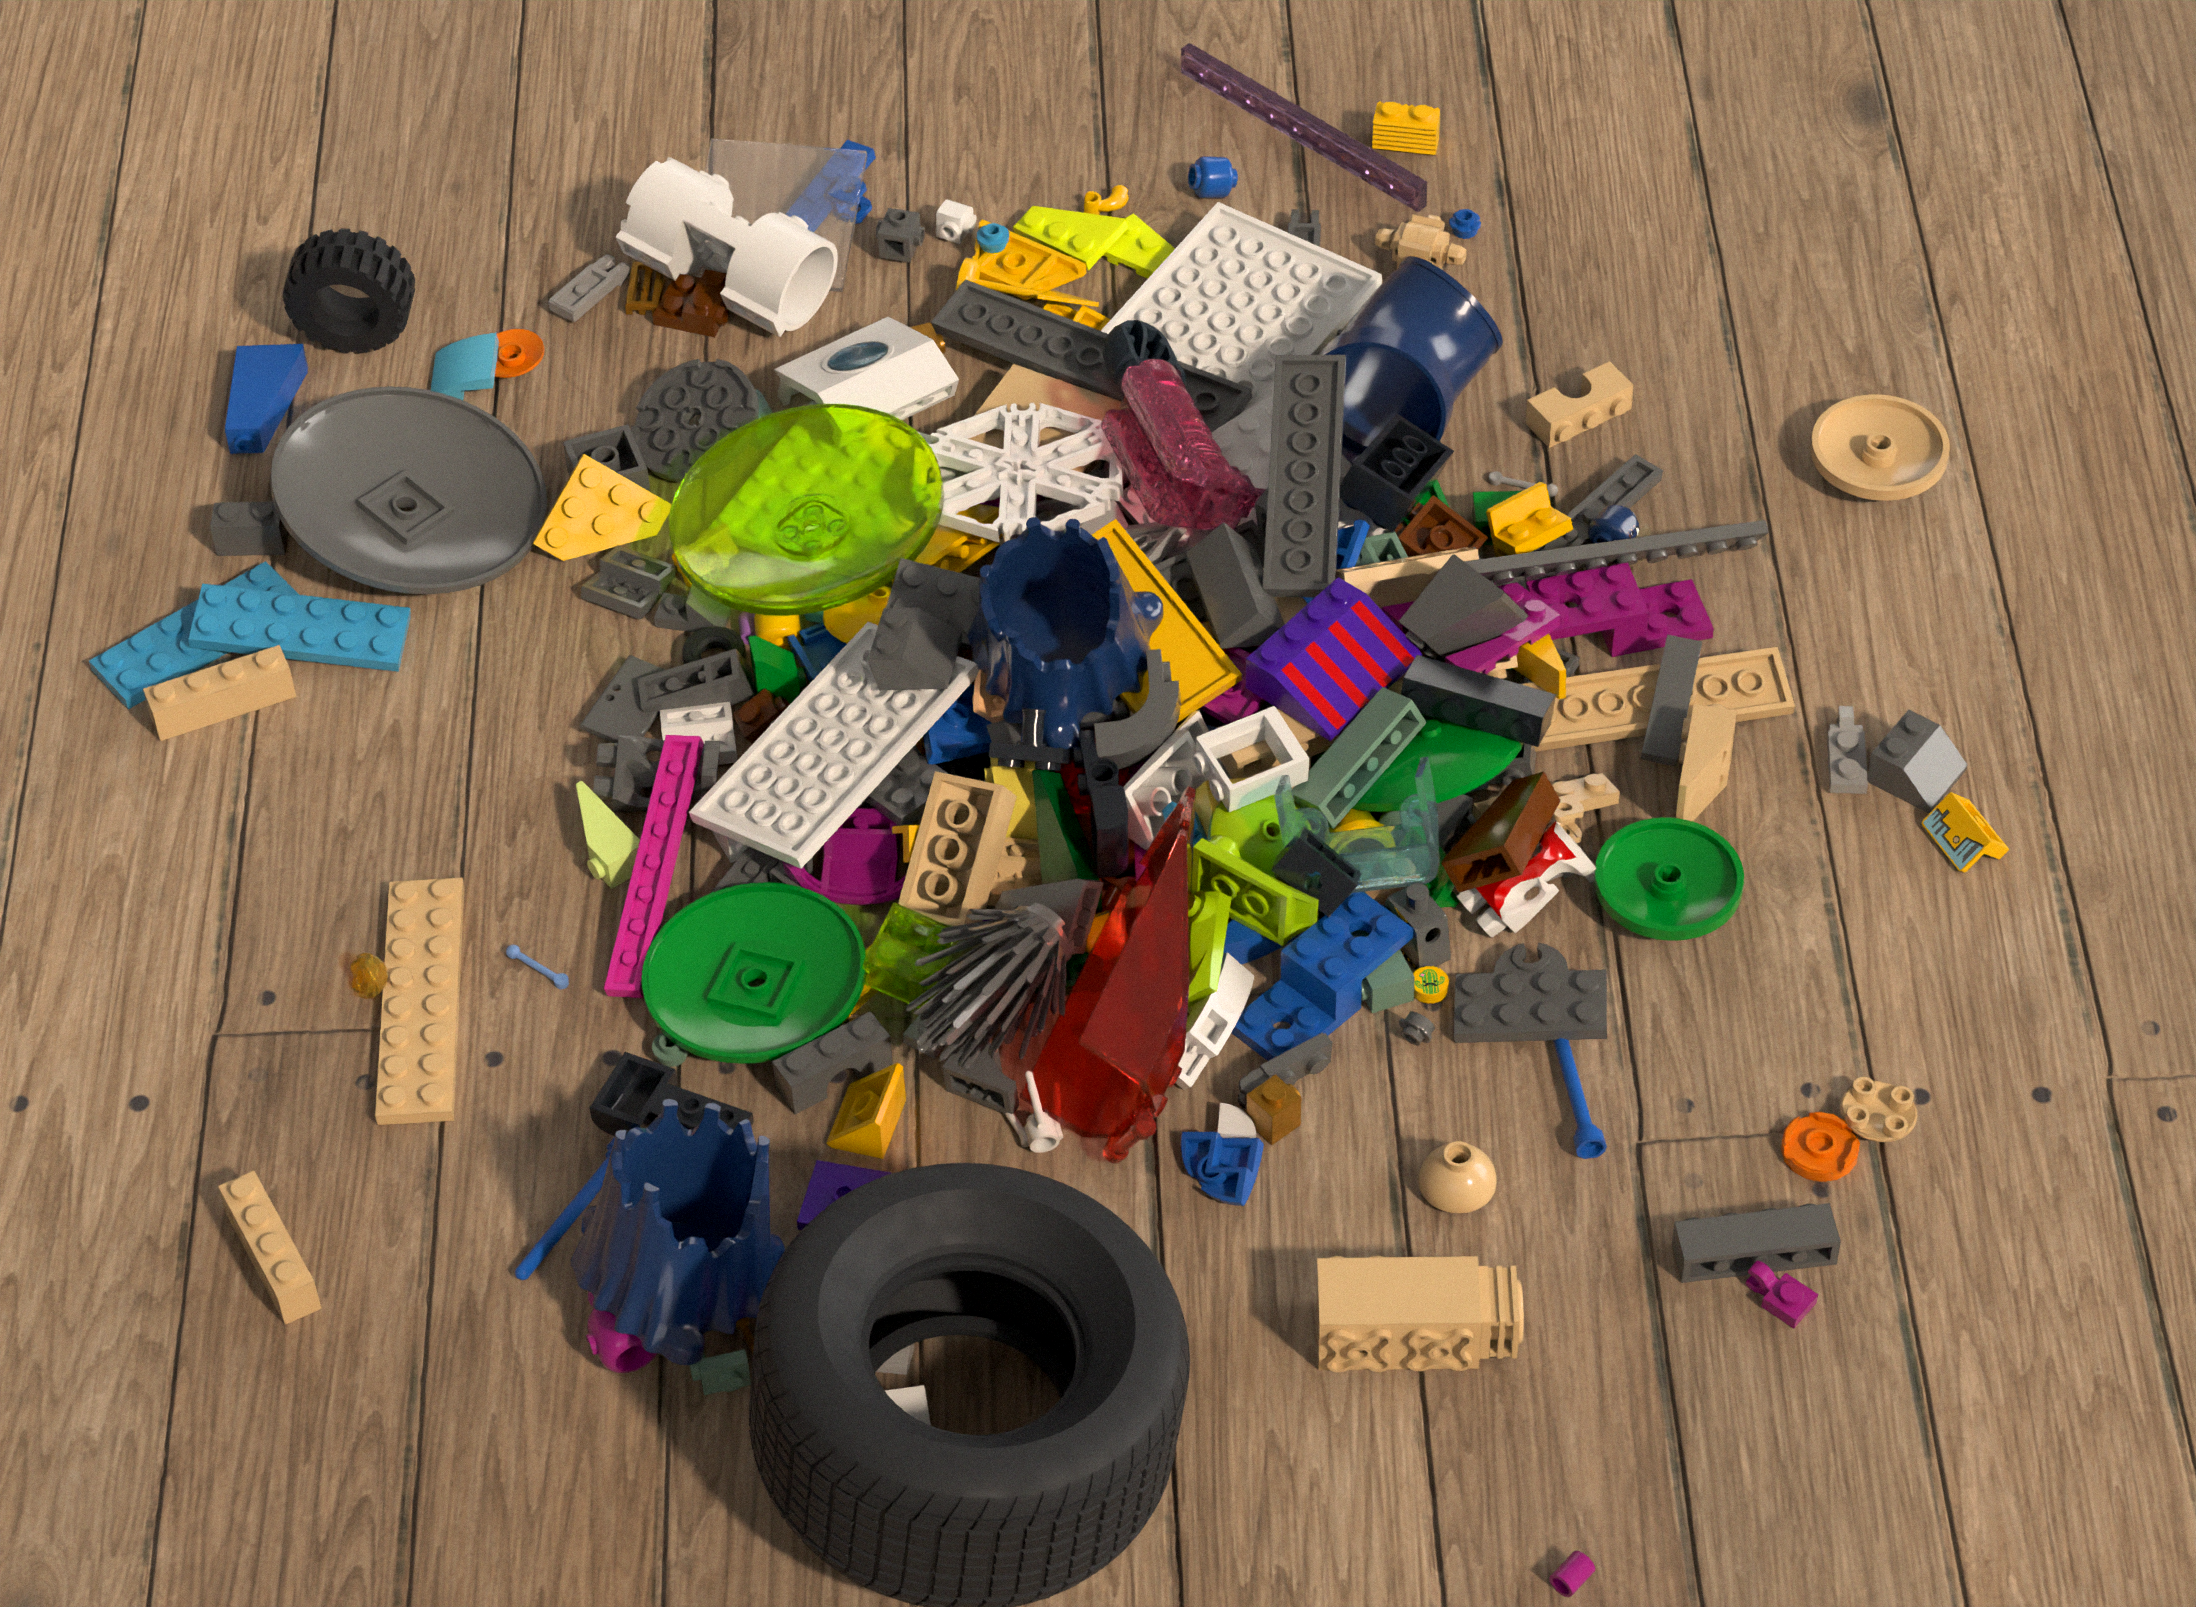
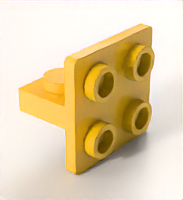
M1538 482L1486 511L1496 557L1532 552L1573 530L1571 518L1551 507L1547 485L1542 482Z

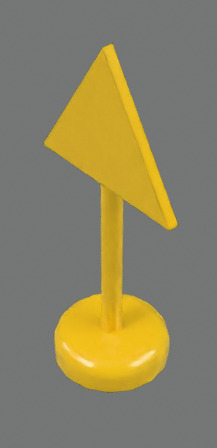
M971 258L964 259L956 286L957 290L966 279L995 291L1034 299L1096 307L1099 305V302L1055 290L1041 292L980 280L979 263Z

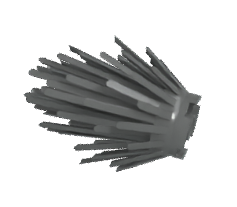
M1034 902L1031 906L1019 904L1013 910L970 909L972 914H968L967 917L971 920L989 921L946 927L941 930V933L935 934L940 937L937 943L941 944L972 936L976 937L961 941L955 946L918 959L915 962L916 966L925 965L975 945L978 946L918 983L921 986H929L936 981H940L910 1002L906 1007V1011L914 1009L944 988L913 1013L921 1014V1021L927 1019L922 1024V1027L927 1028V1030L916 1041L920 1053H925L936 1044L940 1046L947 1044L949 1046L941 1053L939 1061H943L950 1054H957L967 1041L974 1036L975 1039L958 1059L959 1066L965 1061L962 1068L966 1070L971 1067L1000 1027V1031L988 1048V1055H990L992 1060L1004 1039L1005 1044H1010L1013 1041L1036 989H1039L1021 1044L1019 1059L1024 1058L1031 1036L1035 1037L1038 1032L1041 1034L1042 1030L1044 1031L1049 1006L1052 1014H1056L1058 996L1059 1013L1064 1017L1066 963L1073 955L1074 941L1071 939L1068 942L1067 936L1062 929L1066 923L1050 908Z

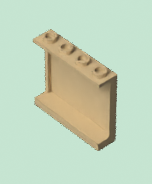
M1015 364L1012 365L974 415L976 416L1006 404L1008 413L1010 412V406L1014 403L1017 405V410L1020 411L1029 409V404L1034 403L1036 411H1039L1040 403L1105 421L1107 425L1113 427V435L1118 434L1121 430L1130 433L1133 430L1132 405ZM1046 427L1040 431L1039 447L1076 433L1056 427ZM994 429L968 439L1003 449L1004 431ZM1099 460L1071 470L1087 474L1092 471Z

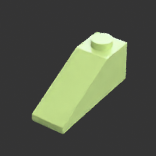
M580 781L576 784L590 859L587 861V865L596 879L602 878L613 889L631 878L640 839L583 781Z

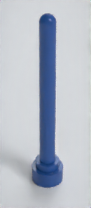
M1563 1038L1553 1040L1577 1124V1130L1573 1137L1576 1153L1583 1159L1599 1157L1606 1151V1141L1602 1130L1592 1124L1569 1040Z
M615 1137L607 1145L608 1151L605 1154L607 1159L515 1269L517 1279L526 1280L530 1277L599 1193Z

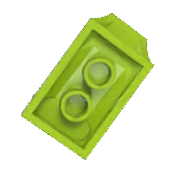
M1214 835L1209 840L1201 838L1193 847L1191 894L1198 891H1221L1232 897L1229 917L1283 947L1293 937L1305 932L1317 922L1318 899L1288 886L1240 857L1238 845L1230 837Z
M1198 891L1189 895L1172 909L1166 910L1160 920L1162 937L1169 941L1168 975L1162 1002L1157 1014L1158 1018L1165 1015L1173 1019L1203 998L1217 992L1232 897L1221 891Z

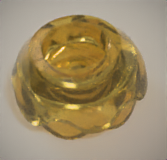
M362 953L356 956L357 959L350 965V970L354 975L351 987L359 994V997L372 999L378 996L386 986L387 969L384 962L371 953Z

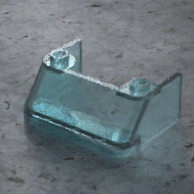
M1428 757L1420 758L1415 775L1418 794L1408 796L1401 805V824L1334 833L1329 832L1328 821L1321 811L1315 808L1295 809L1289 774L1282 775L1274 798L1284 847L1303 826L1308 828L1362 873L1358 886L1352 893L1406 887L1414 883L1427 884L1431 882L1437 875L1440 857L1438 809ZM1315 871L1313 874L1308 873V875L1311 877H1313L1316 874L1320 875V873H1318L1317 871Z

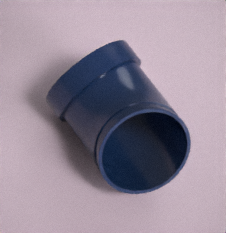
M1415 256L1406 257L1399 264V268L1393 271L1362 305L1341 334L1331 340L1319 354L1345 355L1342 455L1351 464L1396 414L1440 441L1450 421L1455 400L1487 364L1492 354L1497 353L1503 345L1502 335L1496 323L1478 300L1453 277L1424 259Z

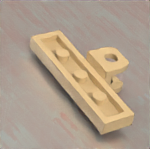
M1603 773L1590 774L1586 777L1566 782H1556L1552 786L1561 801L1551 820L1555 819L1576 843L1581 842L1582 832L1575 824V818H1582L1585 811L1619 804L1620 791ZM1497 797L1473 803V817L1478 820Z

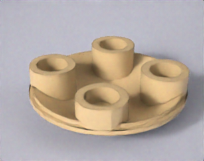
M1860 1077L1854 1080L1853 1086L1845 1092L1841 1099L1840 1113L1842 1119L1846 1121L1847 1126L1849 1125V1128L1854 1133L1868 1140L1892 1142L1902 1139L1914 1129L1917 1122V1109L1913 1102L1914 1094L1905 1086L1896 1087L1885 1082Z

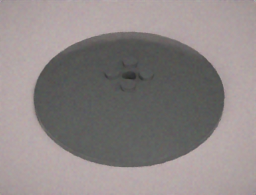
M393 386L372 387L342 393L326 399L301 414L288 427L275 449L271 466L270 486L274 506L280 520L296 542L312 557L337 573L357 582L393 592L409 594L450 593L480 586L500 577L520 563L534 546L532 543L544 523L546 514L547 494L543 475L536 459L522 440L504 423L477 406L443 393L425 389ZM398 507H410L413 509V511L405 512L400 510Z

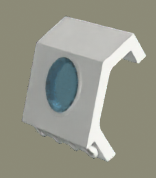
M890 317L881 319L774 369L781 379L777 396L783 406L789 404L791 396L798 392L816 401L835 429L833 440L839 450L954 396L959 382V378L933 339Z

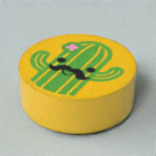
M1425 966L1413 973L1415 977L1414 997L1418 1001L1432 1004L1440 1002L1447 996L1449 979L1442 969L1434 966Z

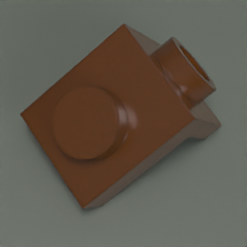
M765 688L736 710L733 715L744 738L753 744L767 730L769 723L777 719L790 703L784 696L779 695L777 697Z

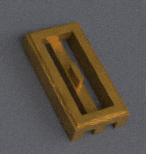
M641 262L632 263L625 304L626 315H633V310H639V315H646V310H652L653 315L662 298L665 275L658 271L656 272L652 301H648L654 269ZM640 270H645L640 301H635Z

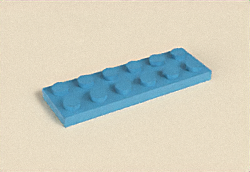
M266 561L222 585L298 594ZM198 600L89 660L91 671L128 710L146 700L144 688L193 673L229 653L189 647L188 638Z
M202 583L188 641L190 648L252 654L280 645L285 659L399 672L411 619V609L409 607Z

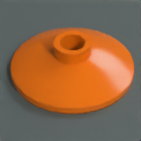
M510 329L497 333L499 347L495 377H516L534 369L544 356L545 348L542 339L536 333L525 329Z

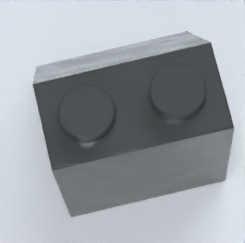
M1452 554L1399 622L1409 630L1405 636L1424 654L1434 660L1437 656L1445 660L1447 656L1494 639L1524 622L1528 615L1504 591L1455 554Z

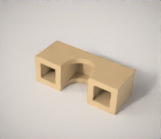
M1609 361L1582 374L1580 398L1564 396L1554 387L1528 399L1526 425L1550 448L1632 408L1634 385Z

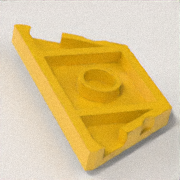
M982 219L979 222V229L990 224V222ZM1009 231V241L1005 249L998 253L985 252L978 244L977 239L975 242V255L972 259L979 263L980 280L1047 292L1081 278L1086 274V263ZM1014 295L1023 300L1030 299L1029 297Z

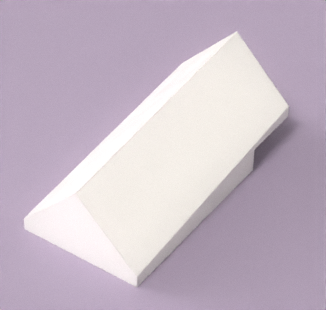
M1199 710L1188 716L1123 787L1128 808V836L1149 853H1155L1160 848L1163 840L1165 823L1162 810L1173 801L1194 811L1191 793L1208 780L1205 774L1198 773L1192 759L1196 748V737L1209 732ZM1220 758L1216 759L1222 767V761L1220 760Z

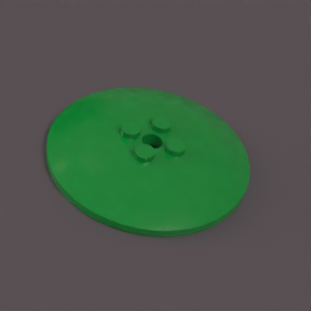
M1421 714L1427 723L1352 809L1378 812L1400 811L1425 807L1455 798L1481 786L1498 775L1515 759L1524 743ZM1326 751L1313 756L1311 768Z
M784 883L741 884L712 892L697 899L676 913L662 927L652 941L644 960L642 990L647 1009L656 1026L666 1037L684 1050L700 1057L726 1063L767 1062L776 1060L837 1029L846 1020L859 1001L864 988L867 973L866 952L862 937L852 919L842 908L823 895L809 889ZM757 979L765 980V983L758 987L748 985V983Z

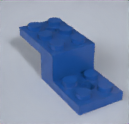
M1358 888L1344 900L1330 917L1326 915L1281 951V979L1242 1011L1231 1033L1267 1061L1322 1032L1323 1034L1326 1033L1327 1036L1330 1035L1361 1009L1362 980L1413 939L1414 928ZM1356 930H1364L1369 935L1367 937H1354L1351 933ZM1277 1022H1287L1291 1027L1289 1029H1276L1273 1025Z

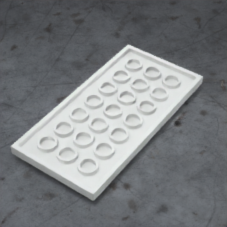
M867 622L689 811L692 821L798 868H802L975 680L979 672L977 664L957 656L948 689L879 690L868 663V657L878 625Z

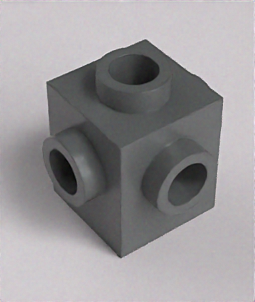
M888 208L884 219L879 220L876 227L879 258L911 263L917 246H922L925 236V228L920 226L919 212Z

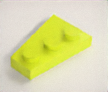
M1032 206L1013 226L1016 234L1086 263L1087 270H1090L1129 228L1125 218Z
M1133 213L1125 218L1129 228L1103 256L1107 257L1108 262L1117 266L1122 263L1136 269V274L1148 279L1175 248Z

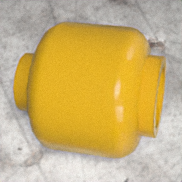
M771 600L764 603L755 613L754 626L756 636L787 651L791 650L787 636L794 634L798 642H800L799 631H801L799 613L788 602L784 600Z

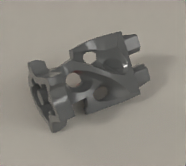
M619 735L618 743L598 744L596 766L615 768V776H595L593 792L601 800L612 802V811L614 812L647 811L650 798L643 797L641 791L642 788L653 790L659 761H650L646 755L651 751L662 752L665 740ZM705 741L691 800L700 801L717 783L720 741Z

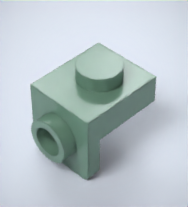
M745 1349L705 1358L704 1354L699 1362L689 1365L693 1381L701 1380L704 1395L721 1391L731 1392L740 1387L751 1385Z

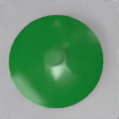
M1670 817L1650 818L1625 826L1604 843L1595 864L1597 868L1594 875L1595 891L1604 910L1626 929L1653 939L1679 941L1709 934L1724 925L1734 915L1743 894L1744 869L1735 849L1714 830L1685 819Z

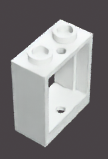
M1275 706L1196 737L1195 753L1192 755L1195 768L1199 774L1206 775L1214 798L1217 801L1221 800L1228 812L1308 781L1309 757ZM1265 740L1281 765L1232 784L1216 759Z

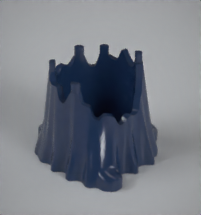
M1031 517L1026 522V529L1016 539L1006 541L997 549L992 565L981 567L978 611L968 631V639L972 648L973 662L987 676L985 691L989 695H997L1005 700L1006 704L1003 710L1005 722L1022 724V708L1046 710L1043 743L1046 744V747L1071 750V757H1073V747L1079 746L1081 721L1086 714L1098 712L1104 715H1111L1113 712V701L1119 694L1124 692H1141L1145 672L1148 671L1146 650H1151L1149 645L1150 637L1163 619V603L1155 593L1149 591L1134 592L1105 537L1097 540L1088 531L1080 527V522L1077 519H1069L1064 530L1054 531L1042 525L1038 518Z
M665 1099L662 1102L661 1114L647 1128L637 1126L628 1131L627 1134L626 1130H619L615 1133L614 1145L597 1205L591 1206L583 1214L581 1225L583 1236L570 1263L574 1269L578 1286L593 1294V1307L596 1310L607 1311L615 1315L614 1329L618 1333L636 1335L647 1352L660 1353L671 1362L679 1365H692L699 1362L704 1355L705 1337L703 1334L705 1332L714 1330L733 1334L738 1320L746 1317L757 1318L763 1292L774 1267L785 1251V1246L780 1237L770 1233L769 1138L759 1136L758 1144H756L751 1122L748 1119L739 1122L733 1130L724 1121L719 1119L721 1107L716 1103L706 1104L704 1117L694 1129H686L677 1117L678 1102L673 1099Z

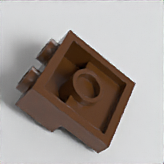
M705 269L701 277L680 274L675 281L672 279L652 315L653 324L715 338L721 325L724 326L727 323L730 311L720 295L725 287L727 273Z
M1434 495L1425 505L1420 502L1417 503L1407 516V519L1410 521L1407 527L1401 523L1395 530L1408 557L1463 547H1476L1479 550L1488 538Z

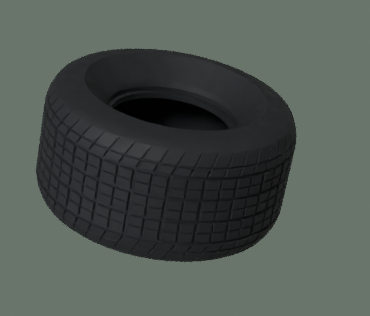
M982 1163L934 1164L892 1173L850 1191L827 1206L825 1210H822L792 1240L782 1254L767 1282L758 1308L759 1312L757 1313L749 1400V1432L753 1455L761 1480L769 1497L772 1498L774 1506L781 1517L786 1519L785 1522L798 1538H801L802 1542L816 1556H819L822 1561L865 1588L913 1605L924 1607H1016L1049 1598L1076 1586L1107 1566L1141 1532L1158 1506L1170 1477L1188 1389L1190 1351L1185 1319L1170 1279L1147 1244L1115 1213L1090 1196L1067 1184L1026 1170ZM947 1335L977 1336L1006 1344L1029 1357L1050 1378L1058 1391L1060 1400L1046 1414L1023 1427L997 1434H960L930 1426L905 1412L887 1395L875 1373L891 1356L916 1342Z

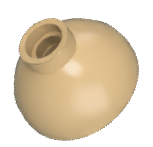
M1461 1141L1447 1143L1431 1151L1424 1159L1419 1171V1188L1424 1198L1434 1207L1450 1213L1475 1211L1486 1205L1496 1190L1497 1176L1491 1159L1479 1148Z

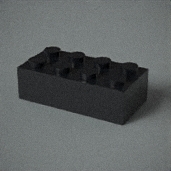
M1396 414L1353 462L1340 484V499H1342L1347 507L1359 510L1371 518L1372 522L1378 527L1388 529L1393 533L1436 482L1454 450Z

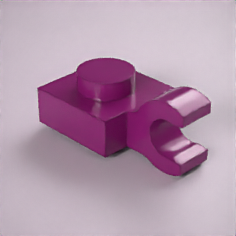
M1759 1260L1748 1270L1751 1276L1745 1284L1752 1291L1764 1296L1761 1307L1793 1329L1817 1303L1819 1294L1787 1273L1778 1280L1770 1267Z

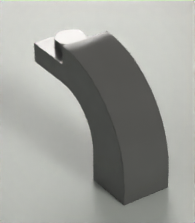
M1161 649L1146 650L1149 694L1142 708L1131 717L1120 721L1094 723L1098 758H1107L1114 761L1119 769L1136 765L1151 757L1172 735L1178 722L1181 709L1179 680L1172 681L1170 661H1162Z

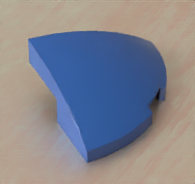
M1182 1132L1181 1152L1183 1162L1188 1174L1191 1177H1195L1202 1186L1201 1190L1213 1199L1225 1204L1244 1206L1258 1174L1264 1148L1263 1142L1259 1138H1222L1218 1132Z

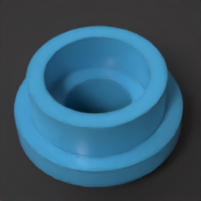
M996 223L987 224L977 232L978 244L982 250L988 253L1001 252L1009 241L1008 229Z

